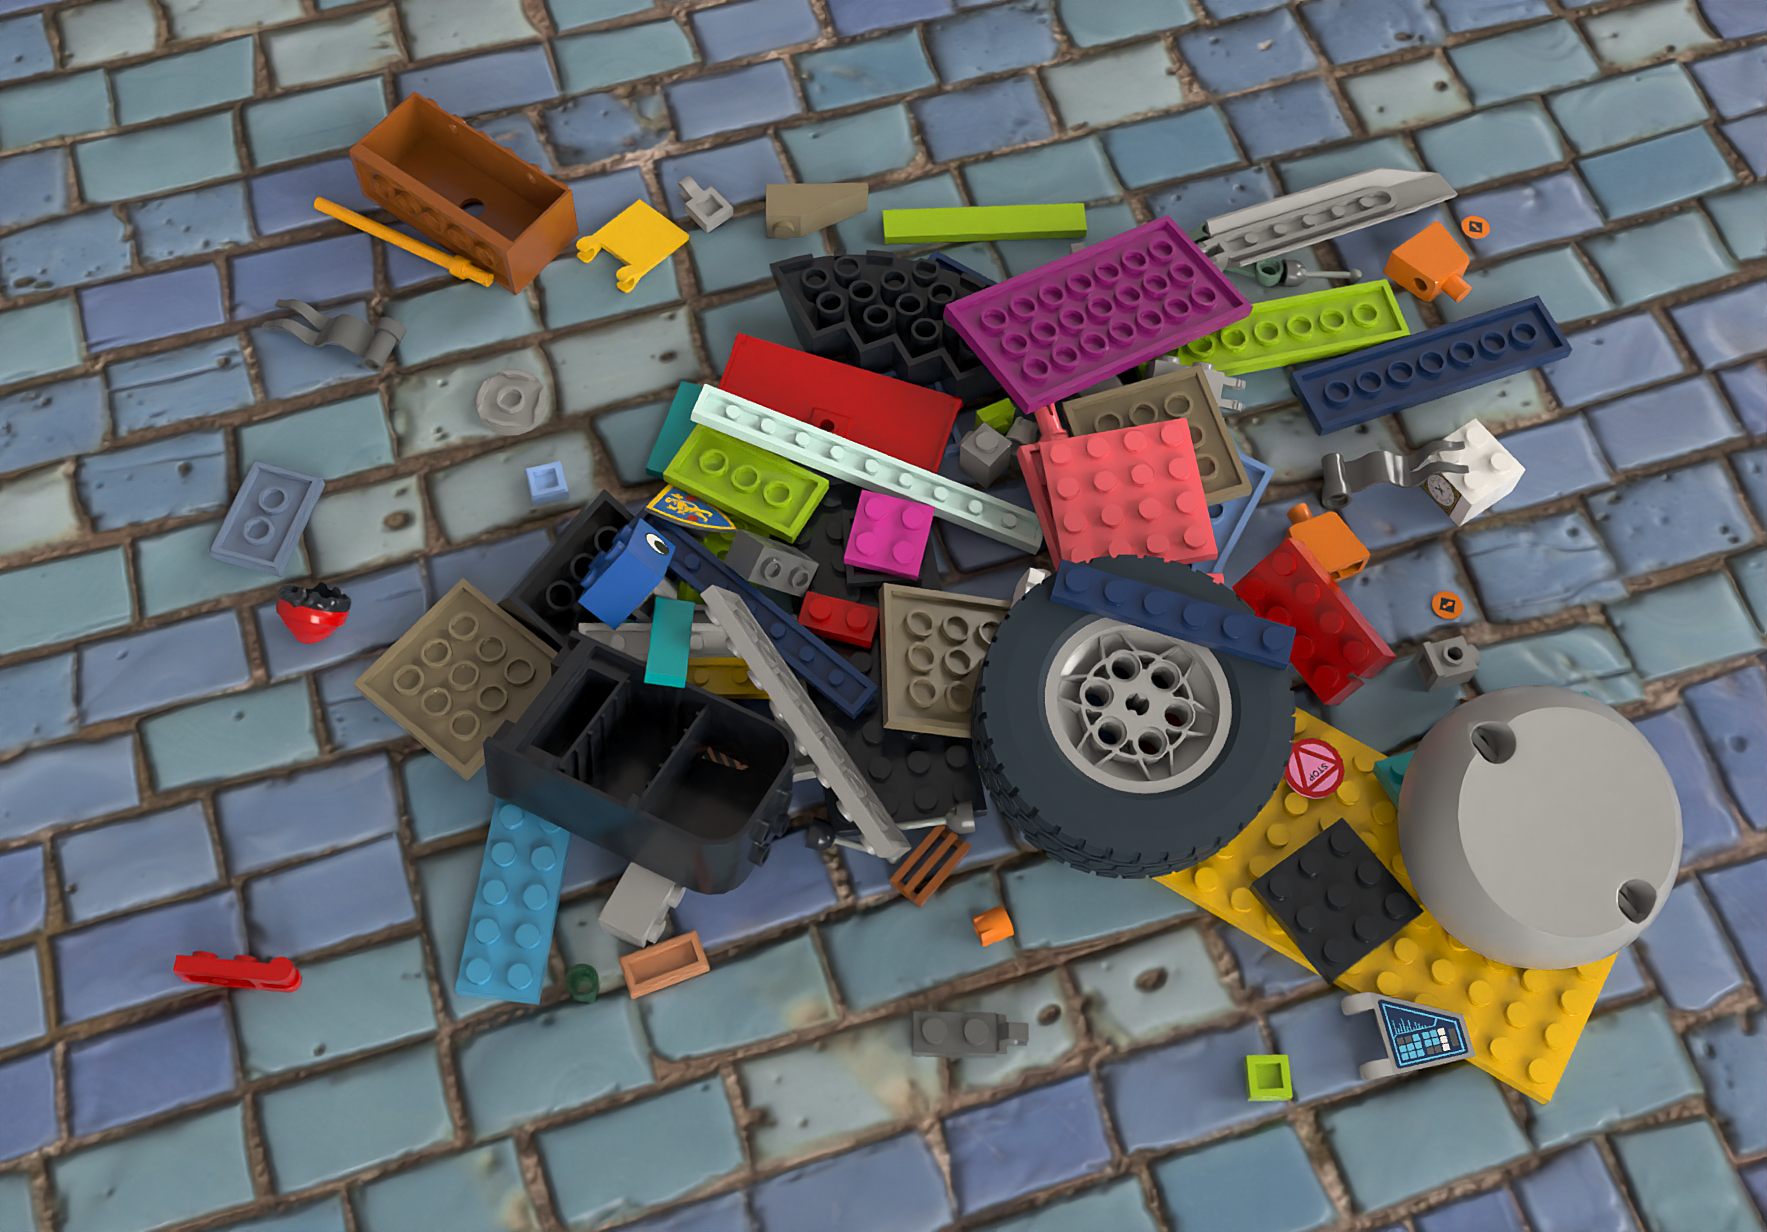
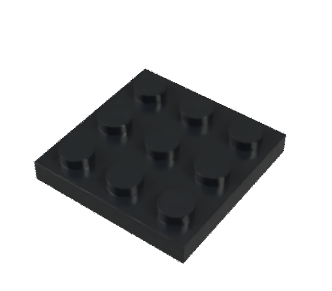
M1343 817L1262 875L1249 887L1252 894L1328 985L1420 917L1424 912Z

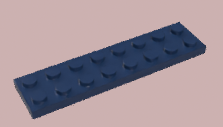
M1538 295L1291 372L1289 382L1320 437L1567 358L1573 349Z

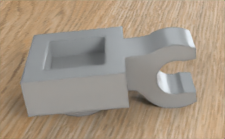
M690 176L678 182L679 187L683 189L678 195L685 203L686 213L706 233L733 216V207L712 186L703 191Z

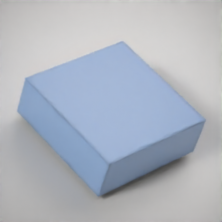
M560 461L524 469L533 506L569 498Z

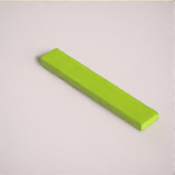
M1084 203L882 210L884 244L1080 238L1087 235Z

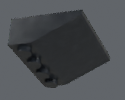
M602 490L590 499L497 605L559 653L567 643V635L571 630L579 632V623H604L578 602L584 590L580 583L590 571L588 567L593 559L602 550L605 553L609 551L614 545L612 543L613 538L635 516L607 490ZM667 569L665 575L674 581L677 576ZM631 613L627 619L636 621L637 617Z

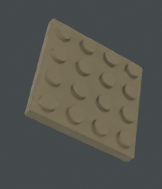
M1201 364L1062 403L1061 411L1071 437L1187 417L1207 507L1251 495V483Z
M462 578L372 664L353 685L360 694L464 780L468 781L485 764L483 749L485 739L488 736L493 737L506 719L514 723L519 720L551 679L550 663L558 653Z
M883 583L879 589L883 728L971 738L970 709L974 686L991 638L1000 622L1010 610L1012 601Z

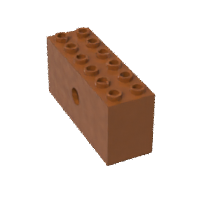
M415 91L348 150L363 196L453 255H460L472 261V265L493 274V281L514 295H518L579 234L573 194L567 184L560 180H554L546 175L536 164L527 163L519 158L512 149L500 146L485 132L475 130L467 125L460 116L456 114L451 115L443 110L433 99H426ZM477 202L484 206V211L475 218L461 208L468 203Z

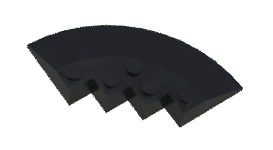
M846 250L834 251V256L813 258L812 254H807L769 264L770 271L798 340L806 353L830 360L846 354L851 365L874 373L893 368L899 380L921 387L940 382L947 394L963 398V404L987 396L1001 386L943 315L945 305L986 289L987 284L965 272L959 275L942 269L938 262L920 258L913 261L894 257V252L867 250L866 255H846Z

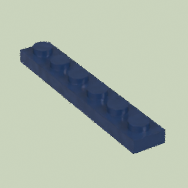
M1061 559L1049 599L1052 602L1281 670L1288 666L1296 628L1064 559Z

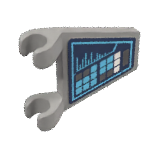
M1372 992L1346 996L1340 1001L1344 1015H1352L1373 1009L1386 1052V1059L1367 1062L1359 1066V1072L1363 1081H1371L1475 1056L1463 1014Z

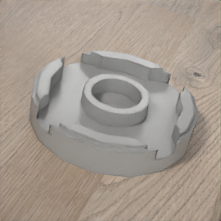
M506 369L497 372L498 376L492 379L488 377L482 382L476 393L475 406L481 422L489 430L501 435H520L533 430L543 421L548 411V396L544 386L534 374L520 369Z

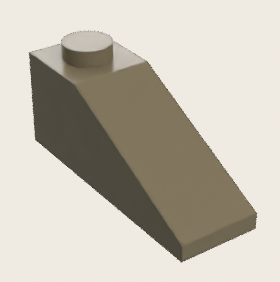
M868 183L766 184L767 238H801L866 211L868 207Z

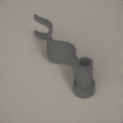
M278 299L275 306L296 311L315 328L320 330V333L312 331L291 319L265 321L262 326L265 329H284L312 347L320 348L326 344L341 346L353 354L362 356L361 361L363 365L377 372L381 371L394 346H398L406 334L404 326L389 317H382L375 327L349 314L328 318L321 315L308 304L295 299Z
M1438 440L1427 443L1418 452L1409 456H1398L1386 451H1375L1344 462L1343 456L1339 453L1326 454L1321 460L1324 485L1321 488L1322 503L1327 508L1340 509L1352 502L1351 493L1362 491L1375 484L1390 483L1401 488H1414L1438 473H1469L1468 465H1458L1442 461L1429 463L1418 471L1410 472L1418 468L1430 455L1436 452L1465 449V442Z

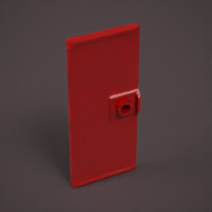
M738 333L735 337L731 355L718 386L720 390L934 474L938 473L955 419H957L959 410L963 406V398L938 392L742 333Z

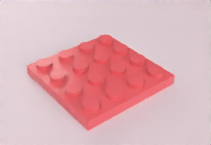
M1187 417L1039 443L1061 559L1074 563L1085 560L1086 563H1089L1092 558L1111 555L1112 559L1116 558L1117 555H1138V558H1143L1144 555L1164 558V562L1167 563L1173 560L1182 564L1217 559L1218 550Z

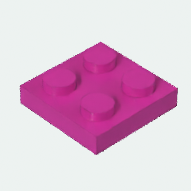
M862 489L844 556V563L917 581L935 507Z

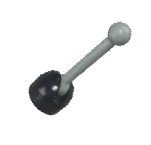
M813 817L805 845L806 848L821 851L830 848L836 843L869 853L861 842L837 836L830 822ZM902 856L887 857L886 859L889 863L896 864L901 860Z

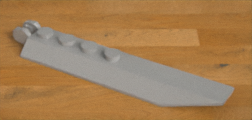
M1377 167L1205 221L1209 240L1202 243L1199 242L1196 245L1222 272L1226 267H1242L1421 210L1456 197L1457 192L1439 173Z

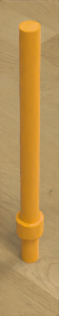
M321 196L317 197L314 202L316 210L447 268L451 275L462 280L469 278L486 287H489L493 282V274L472 265V261L460 255L451 256Z

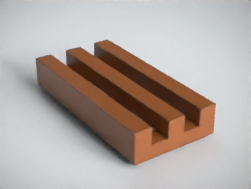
M937 825L890 878L889 884L921 908L967 855L971 845L966 841L962 842L959 840V836L953 831L950 833L945 825ZM941 837L944 840L942 844L905 885L902 881ZM950 847L955 848L956 852L919 895L916 894L913 890Z

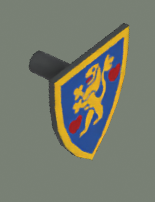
M668 484L644 510L675 523L690 536L703 542L706 540L709 531L717 533H736L737 531L731 520L717 507L671 484Z

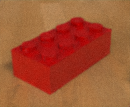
M1287 538L1232 586V589L1240 599H1243L1256 612L1255 616L1296 628L1289 660L1325 705H1340L1364 685L1360 678L1371 679L1397 658L1302 541ZM1352 673H1354V674L1356 675V677H1349V676H1350Z

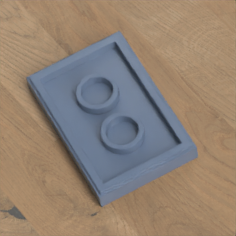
M254 460L208 551L210 557L215 560L281 577L325 487L323 478Z

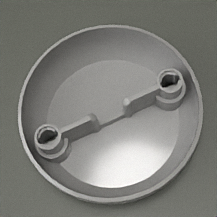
M1523 685L1497 689L1477 696L1451 710L1431 728L1412 755L1404 774L1399 795L1397 820L1399 843L1410 880L1421 901L1435 920L1459 942L1490 960L1509 966L1535 970H1560L1596 962L1630 945L1645 932L1658 916L1671 893L1682 856L1683 824L1677 791L1669 771L1652 744L1627 718L1609 705L1587 694L1550 685Z

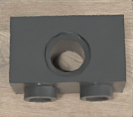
M740 528L723 561L724 564L748 581L802 598L819 566V563L793 546Z

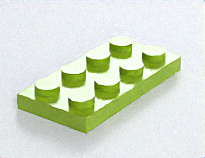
M699 423L663 473L665 482L791 544L794 543L829 489V480L761 447Z

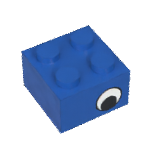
M641 518L631 528L624 525L612 540L614 545L607 553L603 550L598 553L588 567L590 571L580 583L584 590L578 602L614 631L663 580L676 548L675 545Z

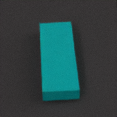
M681 381L646 465V475L664 479V471L698 424L690 419L703 386Z
M656 597L645 683L679 688L685 687L695 602Z

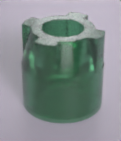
M577 964L571 967L565 976V985L573 1001H588L589 1004L596 1001L595 996L599 992L601 983L597 971L592 966ZM583 981H588L592 984V987L585 992L577 991L578 985Z

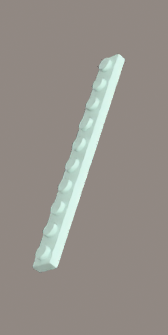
M704 384L692 411L690 420L873 492L935 507L934 516L1036 555L1040 548L1044 535L1037 514L707 384Z

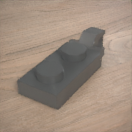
M913 1011V1056L996 1058L997 1054H1007V1046H1027L1029 1041L1028 1023L1007 1022L1006 1015L1004 1014L996 1015L994 1012Z

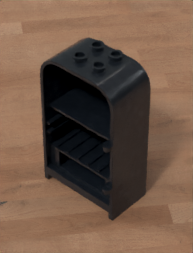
M571 630L567 635V643L550 663L551 679L519 720L514 723L506 719L493 737L488 736L483 742L488 791L490 794L687 889L705 895L725 894L738 888L749 877L756 865L762 867L771 852V840L775 835L781 837L790 822L791 815L788 814L793 796L792 787L796 753L794 740L784 727L767 717L685 681L684 688L645 683L646 662L575 630ZM708 748H711L748 766V768L737 769L704 759L703 756Z

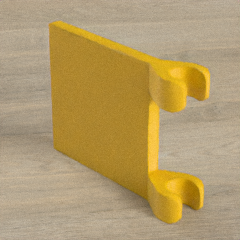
M639 199L596 233L579 239L576 243L577 249L580 250L577 253V258L584 263H589L596 257L601 248H604L626 265L616 273V278L620 280L617 282L616 287L622 292L628 293L636 286L642 276L687 242L689 234Z

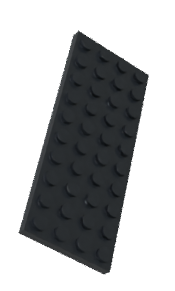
M853 483L829 485V489L794 543L791 544L781 539V542L795 547L819 563L807 591L879 608V589L881 586L847 588L844 563L842 512L857 511L862 489L871 490ZM930 531L921 563L922 583L905 584L902 586L942 591ZM806 593L803 598L790 594L793 614L797 615V622ZM880 618L871 648L815 635L879 686V692L853 720L805 681L809 698L894 822L901 823L943 817L953 804L964 801H971L974 818L986 816L987 805L981 776L978 772L979 767L976 765L972 749V743L974 742L971 738L883 728ZM822 784L828 822L833 825L836 835L849 837L862 834L855 821L849 822L839 811L836 802L840 799L831 787L826 788Z

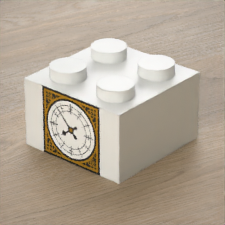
M1476 418L1443 439L1454 442L1464 441L1465 449L1436 452L1412 471H1418L1429 463L1437 461L1468 465L1469 473H1438L1432 475L1420 485L1459 527L1511 493L1526 470Z

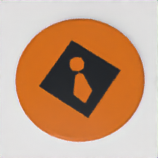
M1468 216L1461 224L1463 232L1471 238H1484L1490 231L1488 222L1479 216Z
M1442 591L1433 597L1432 608L1438 616L1444 619H1455L1461 615L1463 603L1456 594Z

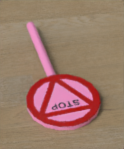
M1316 738L1301 739L1295 743L1292 741L1293 746L1284 773V778L1290 788L1301 796L1311 799L1325 798L1333 794L1342 784L1345 773L1343 759L1337 750L1326 741Z

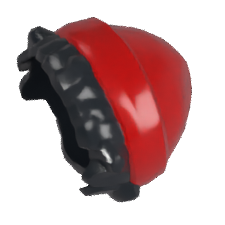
M324 582L318 583L313 589H304L293 584H286L278 591L279 598L277 599L276 613L297 641L304 644H314L328 638L338 627L346 623L352 602L346 594L341 593L339 588L334 587L330 590Z

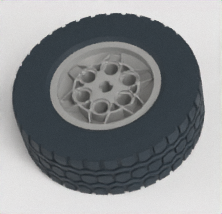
M1111 555L1092 558L1089 563H1086L1085 560L1078 562V564L1253 616L1256 614L1243 599L1239 601L1235 598L1236 593L1220 582L1218 585L1213 582V577L1198 569L1195 572L1189 570L1190 566L1173 560L1167 563L1164 562V558L1144 555L1143 558H1138V555H1117L1116 558L1112 559ZM1057 572L1043 579L1041 584L1037 583L1008 611L992 636L982 662L972 695L970 734L971 740L974 742L972 743L975 762L977 766H980L978 772L986 790L991 791L989 796L999 812L1006 814L1005 820L1017 833L1022 831L1025 834L1024 839L1036 849L1040 850L1043 848L1047 851V856L1062 864L1065 861L1071 863L1070 867L1088 874L1092 870L1096 872V876L1117 878L1118 875H1121L1123 879H1144L1146 875L1149 878L1169 875L1172 871L1180 872L1197 865V862L1205 861L1218 853L1220 849L1226 847L1251 823L1273 796L1285 773V767L1288 765L1293 746L1292 741L1295 735L1296 717L1292 716L1296 708L1294 691H1290L1292 681L1288 667L1281 670L1049 601ZM1112 668H1123L1127 671L1129 679L1116 677L1112 672ZM1151 677L1164 679L1168 689L1156 687L1152 683ZM1094 694L1102 700L1103 706L1094 707L1086 701L1085 695ZM1165 714L1176 715L1180 719L1182 726L1175 727L1170 725L1165 719ZM1106 731L1111 733L1116 739V744L1108 745L1103 743L1098 736V732ZM1147 741L1151 743L1155 748L1156 754H1145L1140 750L1138 742Z

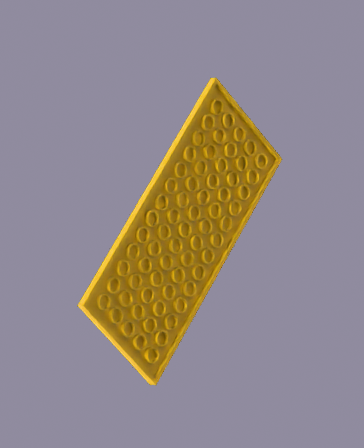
M1295 706L1296 711L1292 715L1296 717L1293 742L1295 743L1301 739L1316 738L1326 741L1334 747L1343 759L1345 769L1343 782L1339 788L1325 798L1311 799L1301 796L1290 788L1283 775L1273 796L1264 808L1226 847L1220 849L1218 853L1205 861L1197 862V865L1180 872L1172 871L1169 875L1153 877L1152 879L1320 975L1252 894L1249 887L1262 875L1343 817L1424 912L1333 983L1353 995L1372 992L1463 1014L1475 1052L1474 1057L1466 1058L1465 1060L1537 1102L1546 1105L1554 1094L1618 952L1582 966L1560 970H1535L1509 966L1490 960L1455 939L1435 920L1425 907L1405 867L1399 843L1398 810L1373 773L1375 762L1389 757Z

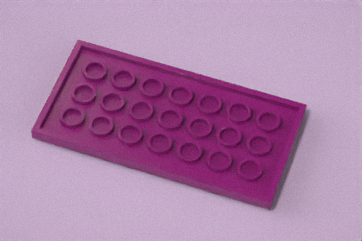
M1166 215L945 305L943 315L1027 415L1242 320L1250 315L1253 306L1169 215Z

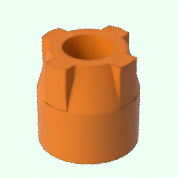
M1002 905L972 917L973 928L983 947L1014 935L1011 921Z

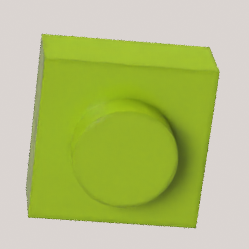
M1009 398L976 411L974 431L983 423H986L1001 435L1008 432L1012 427L1015 408Z
M1246 1055L1244 1057L1247 1101H1287L1293 1097L1288 1055Z

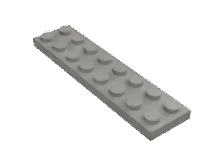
M711 585L700 594L707 604L704 607L705 613L716 626L719 627L721 625L729 636L725 641L730 650L738 658L743 657L751 669L747 671V674L754 685L760 690H766L772 699L769 706L774 715L782 723L787 721L795 733L791 736L795 746L803 755L809 754L817 767L813 770L818 780L826 788L831 787L840 800L836 802L839 811L849 822L855 821L862 832L859 835V839L865 849L873 856L877 854L879 858L901 857L912 848L742 598L739 594Z

